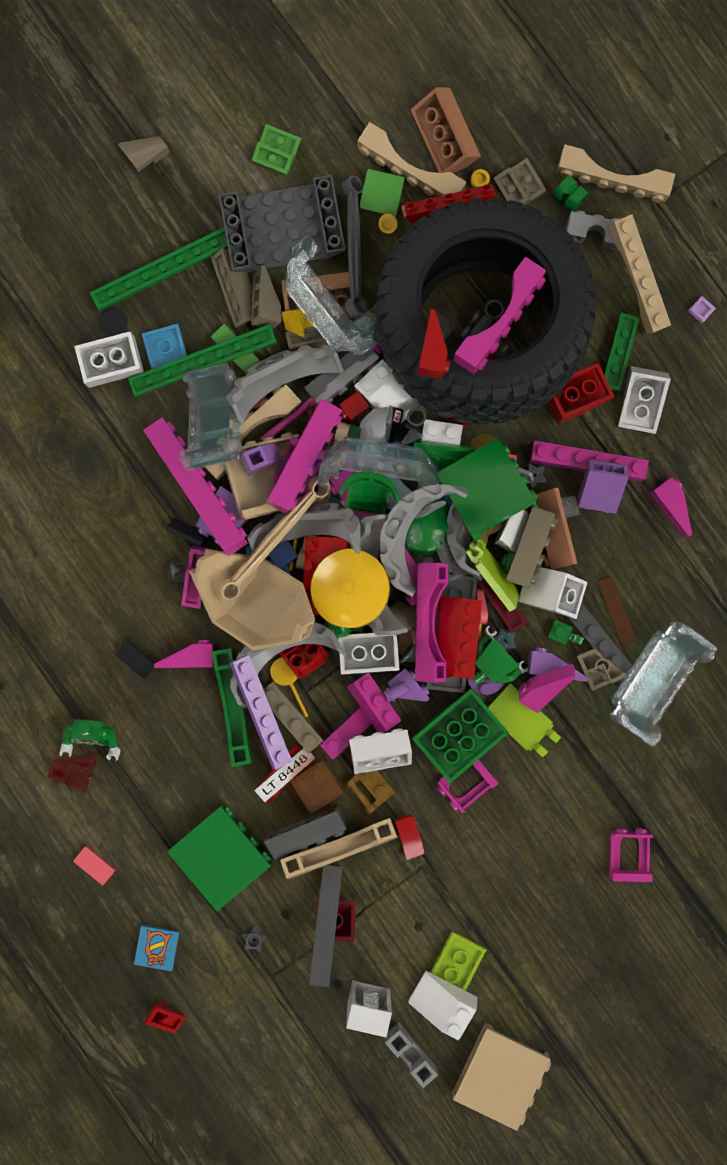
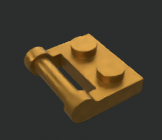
M378 770L358 773L344 784L360 800L368 814H371L395 793ZM358 780L364 784L376 799L373 803L356 785Z

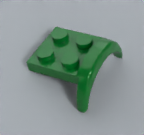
M357 472L352 474L345 480L340 490V495H343L344 491L348 488L344 509L348 507L352 510L383 514L389 492L393 495L395 502L399 503V494L394 483L386 476L374 472Z

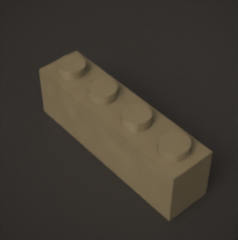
M534 506L532 507L506 580L529 588L530 583L534 585L538 575L535 573L537 565L541 566L545 556L541 553L544 547L548 548L551 540L548 534L550 529H555L558 518H555V512L541 507L536 509Z
M275 681L264 689L272 712L308 753L324 741L320 733Z

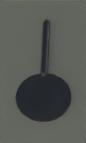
M116 307L104 310L99 318V325L102 331L112 336L121 334L126 329L128 323L126 314Z

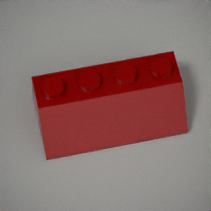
M306 536L303 585L313 615H320L314 606L311 596V582L318 565L330 554L339 550L349 549V542L342 538Z
M442 596L439 598L436 639L441 654L446 660V676L474 679L482 600Z

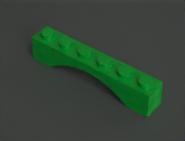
M234 649L213 651V663L225 715L231 766L251 764L253 758L244 707L237 704L230 688L233 676L230 662L235 660Z

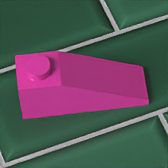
M671 477L651 491L650 494L681 535L687 538L692 535L685 495L682 490L683 487L677 479Z
M198 640V644H192L155 663L154 668L214 667L212 652L215 651V644H210V640Z
M568 664L530 678L519 687V702L538 713L575 678L574 665Z
M360 707L331 733L320 746L332 759H335L350 745V739L359 736L372 723Z

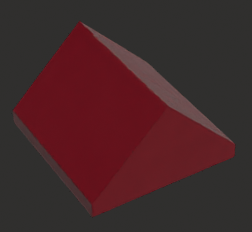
M317 900V904H316V923H317L319 900ZM339 901L334 941H355V901Z

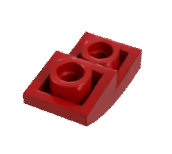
M413 814L394 820L406 860L425 854Z

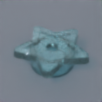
M501 628L499 636L495 640L505 651L507 648L516 649L514 643L516 633H507Z

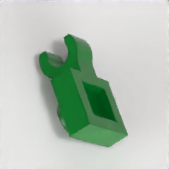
M554 620L547 637L566 645L568 640L581 645L584 639L579 635L571 633L573 627Z

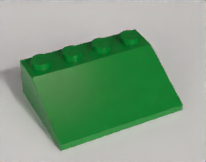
M469 687L465 690V693H461L412 735L411 738L446 780L452 783L508 735L509 732L472 688Z

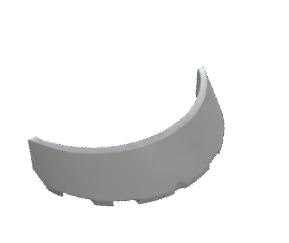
M309 345L300 346L297 351L290 352L285 350L276 353L250 367L247 370L248 374L246 376L238 377L234 382L235 387L230 394H227L226 399L239 423L242 424L252 407L261 398L279 386L313 374H340L344 370L337 352L328 345H323L322 348H311Z
M388 407L376 408L361 421L359 427L362 428L360 441L357 445V455H360L361 462L359 469L360 472H374L389 478L398 491L400 501L412 491L399 479L388 456L385 432L389 409ZM389 492L385 507L392 510L397 503ZM430 502L415 518L428 515L444 506L446 502Z
M520 467L517 469L520 475L522 473L525 475L529 483L534 481L531 472ZM452 503L447 517L448 545L461 569L481 581L483 578L481 573L478 572L475 564L466 553L467 549L470 548L471 534L455 505Z
M450 484L425 486L406 495L390 511L380 535V557L395 588L410 596H413L417 589L405 561V540L413 519L426 505L435 499L453 493L466 498L469 489Z
M312 503L278 544L304 536L331 535L348 541L353 546L355 553H360V521L353 513V510L348 507L344 509L336 503ZM279 512L272 520L265 524L260 522L253 528L247 537L252 552L286 515L285 513Z
M388 514L368 516L360 521V550L369 553L377 560L380 548V535L383 524L388 519ZM387 604L382 613L368 624L373 629L372 632L378 636L408 632L407 627L395 618Z
M314 622L311 635L298 643L255 651L245 646L242 652H239L236 659L249 655L258 675L263 666L272 657L296 645L319 644L333 648L342 655L347 654L334 632ZM233 673L230 688L237 704L246 708V702Z

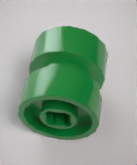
M568 175L555 189L553 195L560 202L565 201L564 205L574 212L586 199L589 192L582 186L578 187L577 181Z

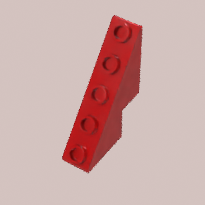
M485 184L480 187L447 193L422 201L409 202L402 206L404 218L414 224L423 216L429 218L430 212L440 207L447 209L449 203L460 200L463 203H467L468 199L481 197L483 201H487L489 197L495 198L496 194L492 184Z

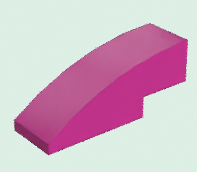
M196 545L191 547L181 606L201 608L202 599L189 571L197 568L196 563L199 558L204 556L205 549L212 550V548Z

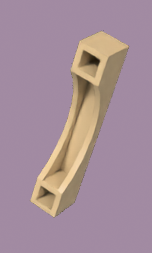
M371 122L368 123L357 141V148L361 154L371 156L377 164L385 165L395 175L405 177L408 183L421 187L429 196L438 197L465 189L466 181L451 172H428L408 164L393 149L386 132Z
M564 145L556 171L563 178L570 175L582 183L591 182L601 188L609 187L619 193H632L638 198L647 197L657 203L666 202L670 196L675 178L674 173L659 169L641 175L627 176L616 174L597 165L583 149Z
M633 215L609 224L608 227L614 244L620 251L632 277L638 298L640 317L646 334L671 326Z
M287 385L284 387L279 386L273 392L274 396L269 400H263L259 404L260 408L255 413L252 411L246 416L244 423L234 426L227 438L222 437L216 443V448L212 451L208 450L202 455L203 459L200 462L217 480L227 473L222 457L226 447L232 445L239 446L245 436L258 425L269 420L286 418L302 405L301 400Z
M389 818L335 841L294 854L280 861L286 879H292L398 837L392 820Z

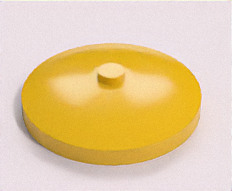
M354 549L339 550L327 556L318 565L311 582V596L316 610L325 620L343 628H358L374 621L384 610L390 593L389 578L382 564L369 553L361 550L360 553H355Z

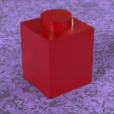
M358 391L339 404L342 410L340 415L345 421L348 419L350 423L369 410V405Z

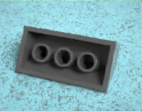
M337 805L268 834L264 842L273 858H280L281 860L291 856L290 853L294 851L300 853L309 849L308 846L313 843L316 845L322 844L327 841L326 838L332 835L334 838L343 835L344 830H347V826Z

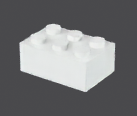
M131 331L74 346L84 384L89 388L144 373L135 336Z
M374 633L350 634L347 637L339 638L341 645L347 652L345 655L340 653L341 674L399 670L396 635L378 636Z
M395 729L390 733L376 732L372 736L364 737L359 735L349 740L354 774L412 764V750L408 730Z

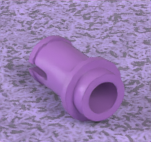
M405 681L392 688L388 687L384 691L389 702H395L396 698L410 692Z

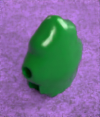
M442 497L435 499L434 501H445L446 504L424 517L413 519L405 540V548L408 552L431 555L443 547L448 530L449 503Z

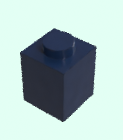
M285 541L269 553L270 558L268 561L282 569L297 559L298 555L290 543Z

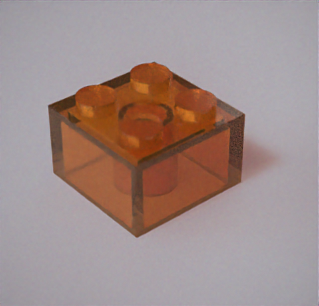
M324 758L290 780L310 814L344 793V789Z

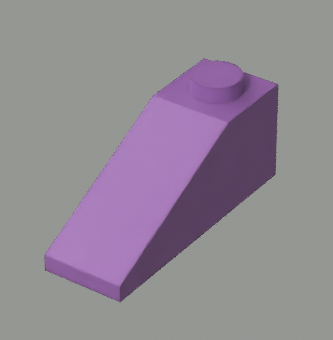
M536 647L535 651L530 650L529 670L527 673L540 675L568 664L552 653H547V649ZM575 670V678L573 680L587 682L588 678Z

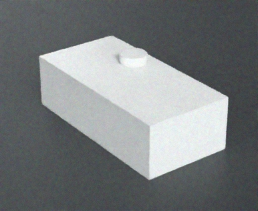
M352 980L347 1003L346 1028L387 1037L392 1015L390 989Z

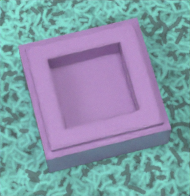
M701 296L688 312L702 324L716 308Z

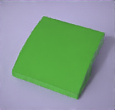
M266 124L260 142L257 143L252 161L288 174L302 138Z
M368 169L359 208L383 214L391 213L397 216L405 177Z

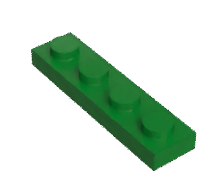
M620 313L604 371L611 390L617 392L621 389L640 318L625 313Z

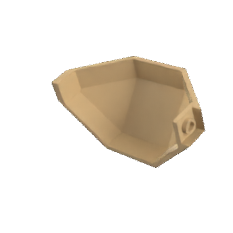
M205 549L204 556L199 558L196 563L197 568L189 571L212 623L252 650L298 643L311 635L315 618L303 583L264 559L240 584V593L234 600L224 599L218 592V585L223 579L232 578L250 555L233 553L228 556L223 551ZM234 584L227 585L223 593H231L234 590Z

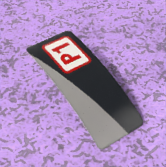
M392 408L389 424L385 432L386 443H393L402 421L403 409Z

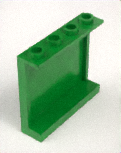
M498 438L437 472L442 484L469 489L466 498L456 493L448 495L475 542L482 539L481 533L533 505L535 509L538 508L536 493L533 489H528L526 486L529 484L527 478L523 473L519 474L517 471L519 465L514 458L510 459L508 456L510 451L506 443L501 444Z
M224 804L167 851L217 912L272 864L270 854L266 850L262 851L260 849L258 840L245 831L247 828L240 820L237 821L233 816V810L228 805L225 807Z

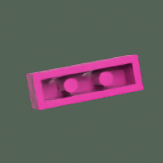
M366 673L347 686L377 732L384 733L401 721L369 673Z

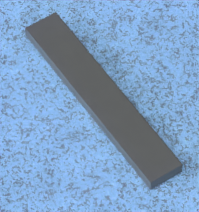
M323 866L309 986L329 988L343 869L340 866Z

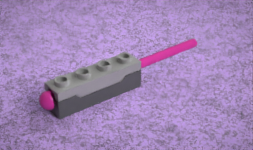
M364 340L340 359L344 372L340 374L322 373L305 387V391L311 398L261 437L262 441L265 438L277 435L311 406L318 405L321 399L332 403L336 395H343L348 390L347 387L350 384L358 383L363 378L362 375L377 365L382 354L381 346L375 343L369 346Z

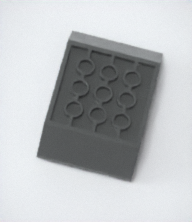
M332 175L313 178L314 184L239 197L238 192L219 195L232 271L255 273L261 265L265 266L266 270L328 260L346 251Z

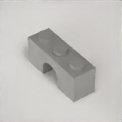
M571 211L566 230L574 238L573 242L583 243L588 231H597L602 237V248L619 251L614 244L608 225L620 219L614 218L610 220L602 215L596 214L591 216L586 215L583 211Z
M400 1023L388 1031L387 1037H385V1044L397 1058L400 1056L405 1061L412 1076L424 1088L438 1076L436 1065Z

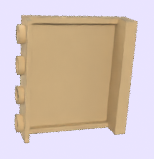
M286 433L278 439L268 437L260 443L250 441L242 447L237 445L226 447L222 457L240 521L280 512V510L265 503L274 487V482L271 481V478L278 463L248 476L240 460L241 455L258 446L276 443L282 456L291 437L298 438L299 434L292 435V433ZM296 496L295 499L299 501L303 496Z
M485 1022L452 1091L453 1100L517 1131L519 1126H522L525 1122V1113L528 1107L530 1108L533 1105L536 1089L539 1090L542 1085L544 1072H548L551 1066L549 1054L546 1051L543 1054L493 1030L492 1025Z

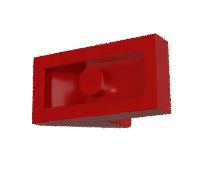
M162 999L154 1006L144 1022L145 1024L176 1033L186 1019V1016L182 1012L169 1008Z

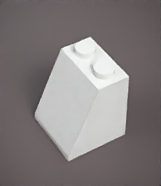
M536 567L535 573L538 575L534 585L530 583L529 588L522 587L518 602L577 619L587 582L564 572Z

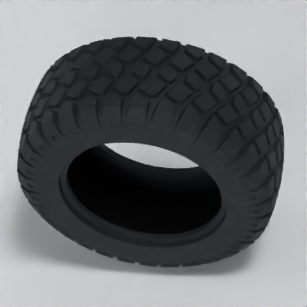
M482 197L468 199L467 203H463L462 200L449 203L447 209L440 207L430 212L429 218L423 216L413 224L414 230L408 229L399 239L401 245L394 246L388 257L391 262L385 263L381 275L384 280H380L377 297L379 298L376 300V315L378 316L376 318L377 333L380 334L378 338L388 367L393 370L391 373L399 384L405 385L403 389L412 398L418 399L420 405L428 410L435 409V414L442 417H453V420L467 423L470 421L473 424L503 423L509 421V419L515 420L526 416L528 413L544 406L545 403L554 398L564 388L578 369L589 346L596 313L594 280L591 278L592 272L589 263L584 260L585 255L577 243H573L574 238L565 228L559 229V223L550 216L542 217V211L531 206L523 208V203L513 200L504 203L502 198L489 197L487 201H483ZM525 257L546 270L544 275L545 283L540 290L536 289L533 293L541 309L544 323V331L534 343L515 355L488 360L482 370L478 369L475 374L454 362L456 352L446 346L448 352L447 360H450L448 373H444L443 380L418 375L428 326L423 313V305L430 293L442 281L452 275L472 269L495 270L513 277L515 270Z

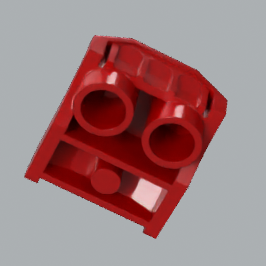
M319 644L296 645L279 653L298 678L312 673L329 656L323 646Z

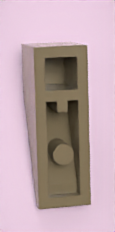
M261 265L253 274L251 325L263 327L270 324L272 329H274L282 321L281 305L266 267Z

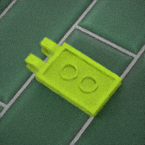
M482 537L476 544L472 540L469 543L470 548L466 551L467 555L476 564L475 567L509 612L517 607L520 591L513 582L506 580L508 575L486 548L487 542Z
M511 683L488 706L489 710L509 732V735L525 750L531 751L534 749L541 757H544L548 751L539 744L541 739L547 735L553 742L557 743L561 738L552 730L553 722L541 711L536 713L519 702V692Z

